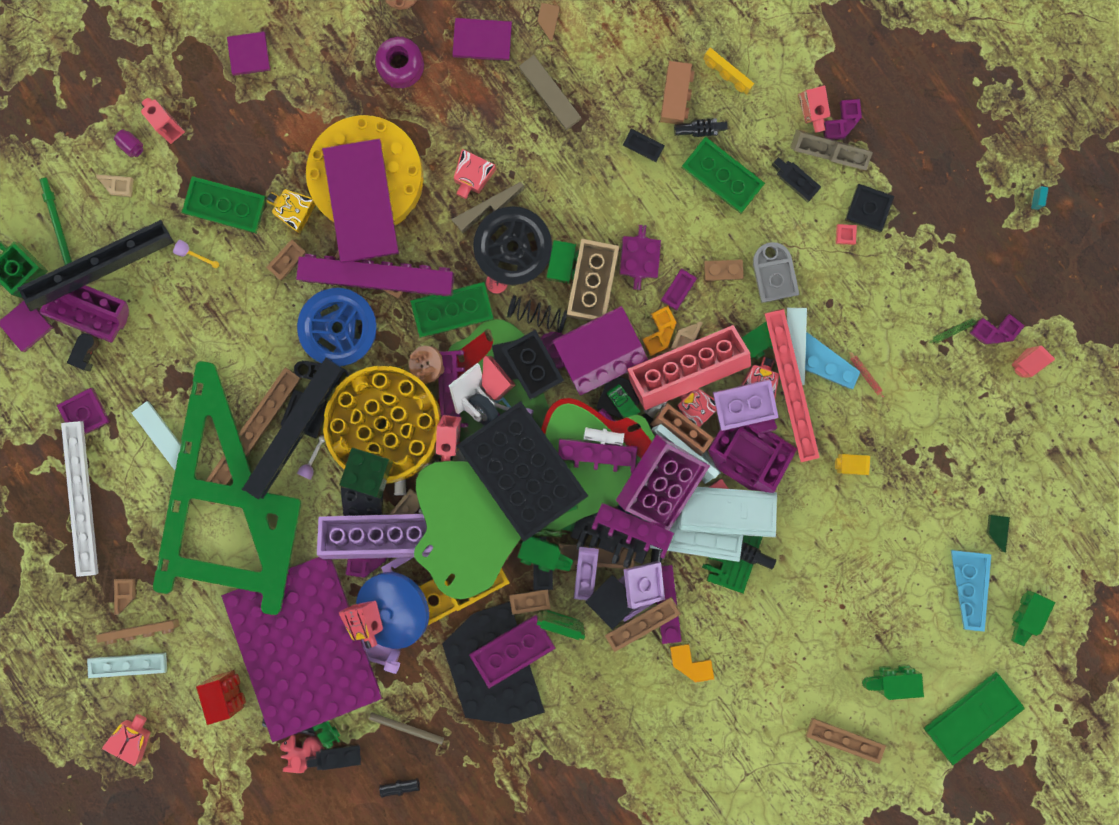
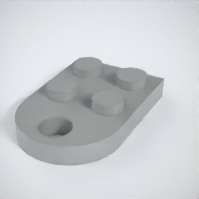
M775 242L762 245L753 257V268L761 303L799 296L796 275L789 250L782 244ZM767 248L775 250L773 258L766 256L765 250Z

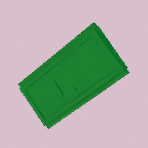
M547 609L539 610L537 625L541 629L576 640H584V624L579 619Z
M995 671L923 729L951 765H954L1025 708L1001 676Z

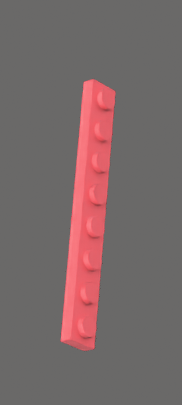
M784 308L764 313L800 462L820 458Z

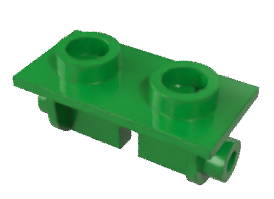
M328 721L312 727L314 731L322 728L323 731L318 733L317 737L326 749L333 746L332 741H335V743L340 742L338 730L335 726L331 727Z

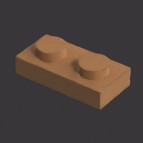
M291 240L266 268L282 281L298 264L299 256L304 257L307 252L295 241Z
M743 260L704 261L705 281L743 280Z
M548 589L509 595L512 615L551 609Z

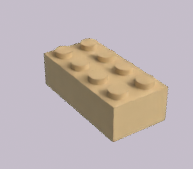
M581 239L567 317L592 321L607 313L619 246Z

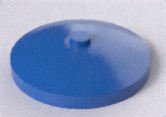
M384 572L375 575L363 584L358 593L356 604L370 601L377 602L383 630L374 635L379 645L391 649H401L412 645L421 638L428 626L429 607L424 593L413 580L399 573Z

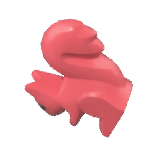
M291 735L288 740L284 741L280 745V749L287 752V754L282 755L281 758L288 760V766L283 768V772L304 773L307 769L306 757L316 756L317 751L324 749L317 736L306 738L302 748L296 747L295 735Z

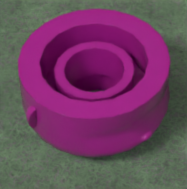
M404 36L392 37L385 40L377 50L375 56L376 69L381 79L392 88L410 87L422 76L424 70L423 56L419 47L410 39L404 38ZM397 55H404L408 58L407 64L402 68H393L391 66L392 59Z

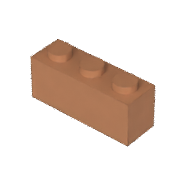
M669 61L660 122L683 124L684 119H688L689 108H686V103L690 101L692 89H689V82H693L694 71L691 70L692 64Z
M668 403L658 412L650 424L653 427L662 424L700 456L705 453L714 439Z

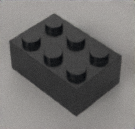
M536 330L501 348L530 400L564 382Z

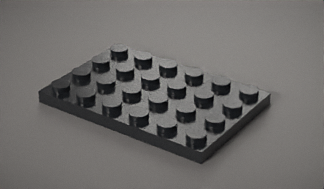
M521 401L457 445L524 542L588 497V494Z

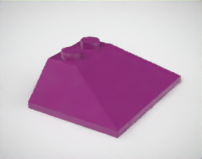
M746 425L723 431L720 429L708 449L718 470L749 490L769 493L775 492L797 451L796 447L773 432L757 434Z

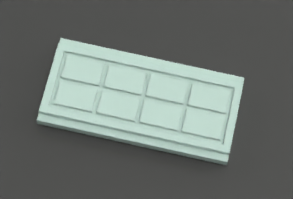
M697 487L682 510L681 530L776 537L777 492Z
M682 511L669 530L674 533L668 551L736 562L740 561L743 535L682 531ZM650 545V548L659 549L657 547Z

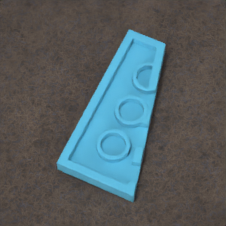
M806 332L805 370L852 390L860 371Z
M950 550L963 629L985 632L991 554Z

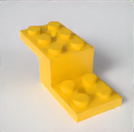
M501 568L494 584L489 589L465 599H455L445 595L438 589L433 579L420 585L419 587L424 593L429 607L428 625L456 610L459 611L509 584L510 582L503 569ZM454 574L448 576L445 581L446 586L453 582L455 579ZM431 595H436L439 598V603L435 606L431 605L428 601Z

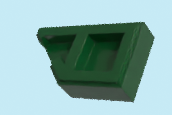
M989 515L987 535L994 541L1001 552H1006L1010 517Z

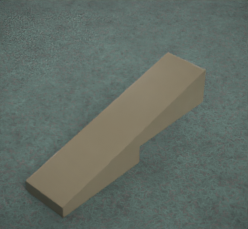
M535 55L519 65L521 74L543 99L544 104L566 131L582 119Z
M797 129L790 147L800 153L828 159L831 162L862 170H867L873 153L866 149Z
M519 182L451 220L464 234L490 209L496 211L510 203L524 190V185Z

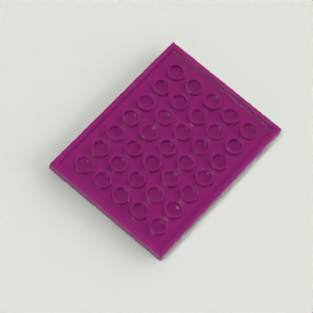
M317 557L289 568L282 608L277 615L262 612V593L236 589L221 595L272 743L383 699L362 639H351L339 615L340 611L349 607V603L333 559Z

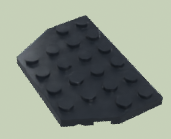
M510 601L472 613L442 643L465 718L511 724L545 713L530 664L488 688L469 656L470 653L517 626L514 614L512 615Z

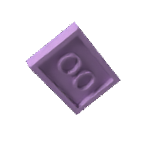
M770 379L713 392L721 431L779 418Z

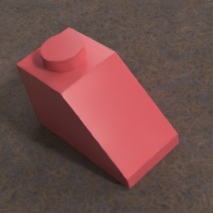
M1040 345L1027 348L1011 365L1015 368L1014 371L1022 378H1028L1037 374L1053 362L1055 358Z
M485 356L483 358L482 373L484 393L491 400H500L516 384L492 356Z

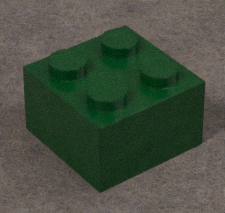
M351 448L339 485L381 498L393 461Z

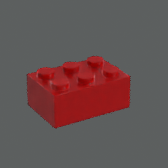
M235 670L212 676L196 686L207 725L230 719L245 707V695L240 691V678L238 674H235Z

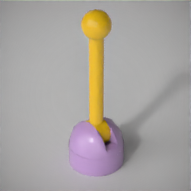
M178 240L175 244L174 254L178 256L189 254L211 264L213 268L219 267L218 261H211L190 251L186 242Z

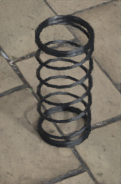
M517 295L512 296L507 312V318H511L518 305L517 320L520 321L523 318L528 307V324L532 322L538 310L537 326L540 327L548 312L547 329H551L558 315L557 332H563V328L567 318L566 310H564L560 327L559 322L561 308L557 310L556 315L549 327L551 305L548 306L543 316V319L539 324V316L541 309V302H539L529 322L531 299L528 300L527 305L523 311V314L519 319L521 296L518 298L517 302Z

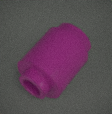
M122 129L114 136L116 145L130 158L138 157L143 152V143L131 132Z

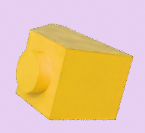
M838 454V458L835 459V469H837V473L869 475L870 456Z

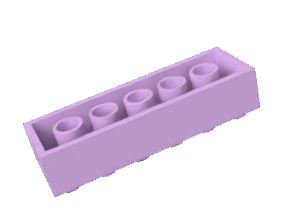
M424 515L319 517L317 556L322 559L414 557L415 547L427 530ZM428 545L422 555L427 557L433 550V546Z

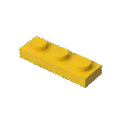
M712 48L707 50L703 58L705 64L709 68H715L720 72L719 74L724 80L731 81L739 92L748 94L754 83Z

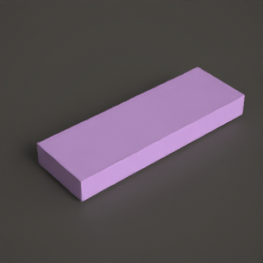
M579 547L574 599L587 600L594 593L599 549Z

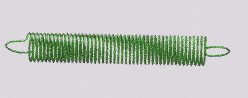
M971 318V320L969 319L967 322L965 321V323L963 322L961 325L953 327V329L950 328L946 332L944 331L940 335L934 336L932 341L934 342L935 340L939 343L938 340L943 341L945 337L949 338L959 333L956 330L963 331L964 328L961 327L968 329L970 325L967 324L976 325L973 322H976V319L973 320Z
M542 529L541 532H538V535L547 537H562V534H567L562 533V530ZM551 531H559L554 534L555 536H549L553 534Z

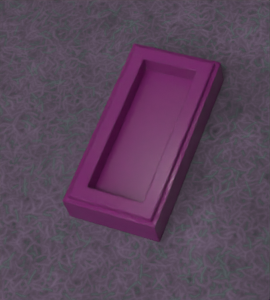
M681 268L661 299V302L677 311L697 278Z

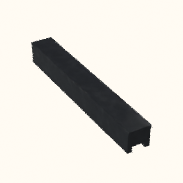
M159 220L17 289L31 312L174 243L162 220Z
M327 357L324 359L242 488L243 491L248 492L257 499H264L345 369Z

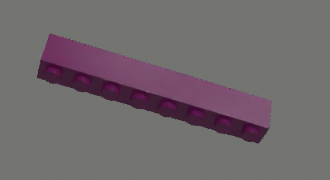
M305 254V257L299 256L296 280L300 282L450 297L453 295L455 274L450 271V268L446 267L431 270V266L426 265L412 268L411 264L400 263V266H393L392 262L382 261L381 264H374L372 260H362V263L354 261L341 263L340 260H335L336 257L324 256V259L316 258L317 255Z

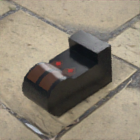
M87 333L81 334L76 340L67 364L90 372L93 364L89 363L93 351L99 346L98 338Z

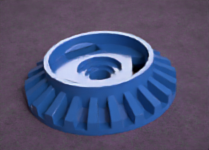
M329 288L316 293L304 304L298 317L297 332L299 341L305 352L319 363H322L327 357L341 367L354 364L372 348L376 338L377 324L372 307L362 296L345 288ZM335 304L338 305V310L322 317L321 312ZM356 320H362L360 339H355ZM336 322H340L343 326L342 331L339 333H335L332 330V326ZM321 337L336 346L334 352L319 344L318 341Z

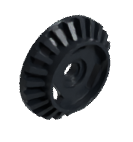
M503 207L490 213L480 223L474 236L473 250L476 261L485 275L500 284L516 286L534 280L545 270L551 257L552 239L547 225L534 212L522 207ZM505 226L507 230L494 242L491 237L500 227ZM528 233L534 234L538 250L531 251L527 237ZM511 241L518 243V249L514 252L509 251L507 248L508 243ZM499 262L518 266L517 271L501 269L498 267Z

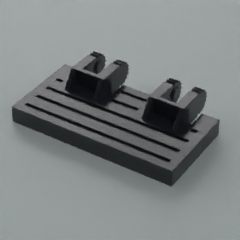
M598 513L576 521L570 537L578 540L577 550H579V547H584L587 536L591 535L593 537L588 548H596L599 539H601L598 547L614 553L612 563L617 564L619 562L623 548L628 549L623 562L624 568H629L635 552L637 554L634 561L640 564L644 563L647 551H644L645 542L632 538L631 543L627 544L628 535L614 530L612 537L608 536L610 528L602 524H598L596 530L592 529Z

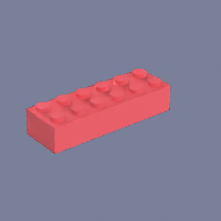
M734 325L627 370L630 383L644 410H648L751 367V356Z

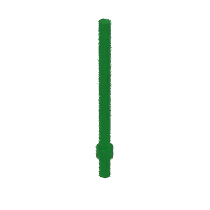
M41 178L39 180L43 190L42 197L47 204L62 258L66 265L71 263L72 260L55 206V195L50 189L48 179Z

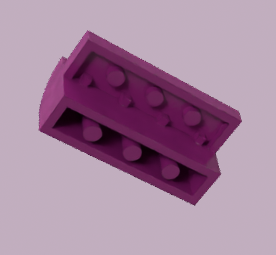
M85 285L43 305L39 312L41 315L112 343L119 330H123L125 327L129 307L126 301Z

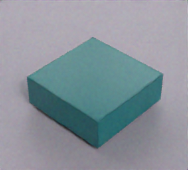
M1041 186L1034 190L1031 209L1038 210L1046 206L1048 187Z

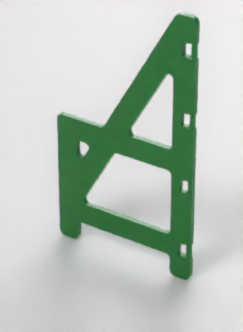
M199 361L195 366L192 391L187 407L153 590L157 593H171L175 578L182 577L259 592L263 595L262 612L277 615L282 608L301 500L267 493L264 499H257L242 490L252 471L216 365ZM198 383L203 384L202 395L196 394ZM209 415L212 417L233 479L231 486L198 480L195 477L205 422ZM186 442H192L190 453H185ZM191 499L243 509L262 565L261 572L184 558L180 555ZM175 500L181 501L179 512H173ZM269 513L278 516L277 526L274 530L271 529L267 519ZM164 559L169 560L167 571H162Z

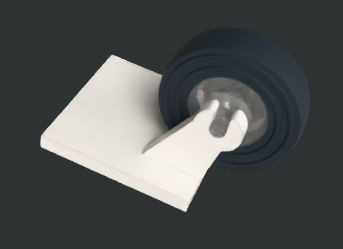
M478 363L449 385L457 414L465 410L474 420L484 426L499 416L494 406L495 403L484 393L482 372Z

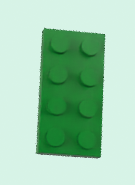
M704 137L681 167L740 214H742L765 184V182L707 137Z
M192 176L181 213L257 234L267 197Z
M485 282L454 289L452 297L430 295L410 301L419 338L494 320Z

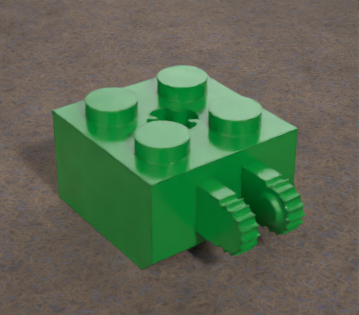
M0 241V249L3 251L0 254V284L11 295L22 298L17 288L45 275L48 270L22 244L13 242L7 247Z
M898 665V668L891 669L890 666H881L879 670H873L874 676L864 677L862 680L864 688L869 691H877L888 700L924 697L922 673L910 667V665Z

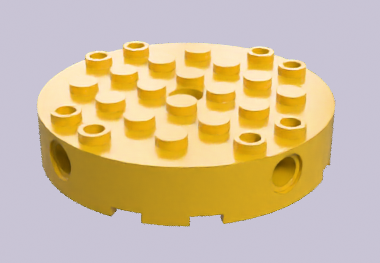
M358 115L348 117L329 126L313 144L306 165L308 190L319 210L333 223L334 218L322 148L380 139L394 225L396 226L405 220L406 216L417 205L424 181L422 162L412 140L394 123L376 116Z
M372 366L351 374L336 387L325 408L323 433L329 452L343 469H345L351 448L359 449L392 460L393 464L386 483H394L418 473L434 456L436 452L437 425L441 419V412L435 396L419 378L397 367ZM382 420H386V427L379 429V423Z

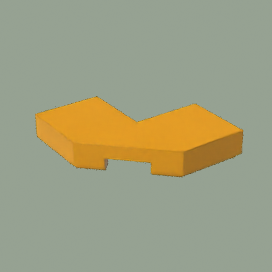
M669 306L651 314L658 332L642 339L650 357L667 349L677 323Z
M689 643L670 646L673 667L695 683L714 680L711 659L692 662Z

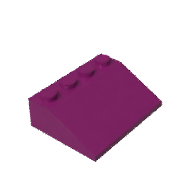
M622 306L552 340L579 396L627 373L628 368L648 361L644 349Z
M656 434L616 501L625 511L669 531L710 465Z

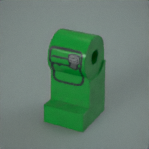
M620 384L607 392L608 397L623 419L641 412Z

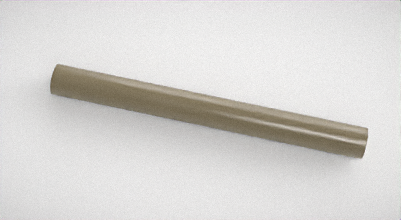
M373 712L369 718L371 721L442 745L444 737Z

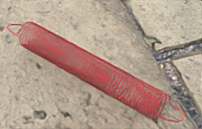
M857 355L855 356L854 361H853V358L850 359V360L852 361V363H855V360H856V358H857ZM859 359L856 367L857 369H860V373L862 374V376H864L867 371V368L865 369V372L863 374V371L861 372L863 364L862 362L860 363ZM870 373L867 379L866 376L864 377L875 393L879 391L880 394L882 392V388L878 386L875 379L873 380Z

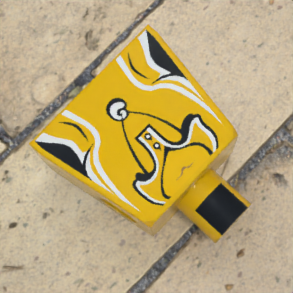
M286 189L283 190L281 196L271 192L267 198V203L275 206L272 213L299 234H301L316 206L311 197Z

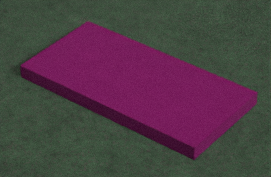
M374 139L322 148L340 262L346 263L399 254L381 140Z

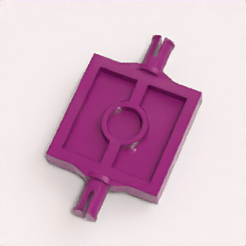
M639 225L638 236L622 237L619 275L634 278L633 290H641L642 279L658 278L661 240L646 237V225Z

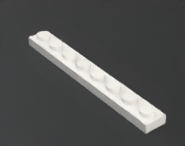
M83 421L61 423L76 577L98 574L84 423Z

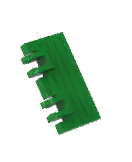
M743 535L742 541L759 548L763 537ZM708 557L709 559L720 561L721 565L718 569L712 567V565L703 564L702 568L718 573L717 575L709 573L706 581L744 594L753 565L741 559L739 562Z

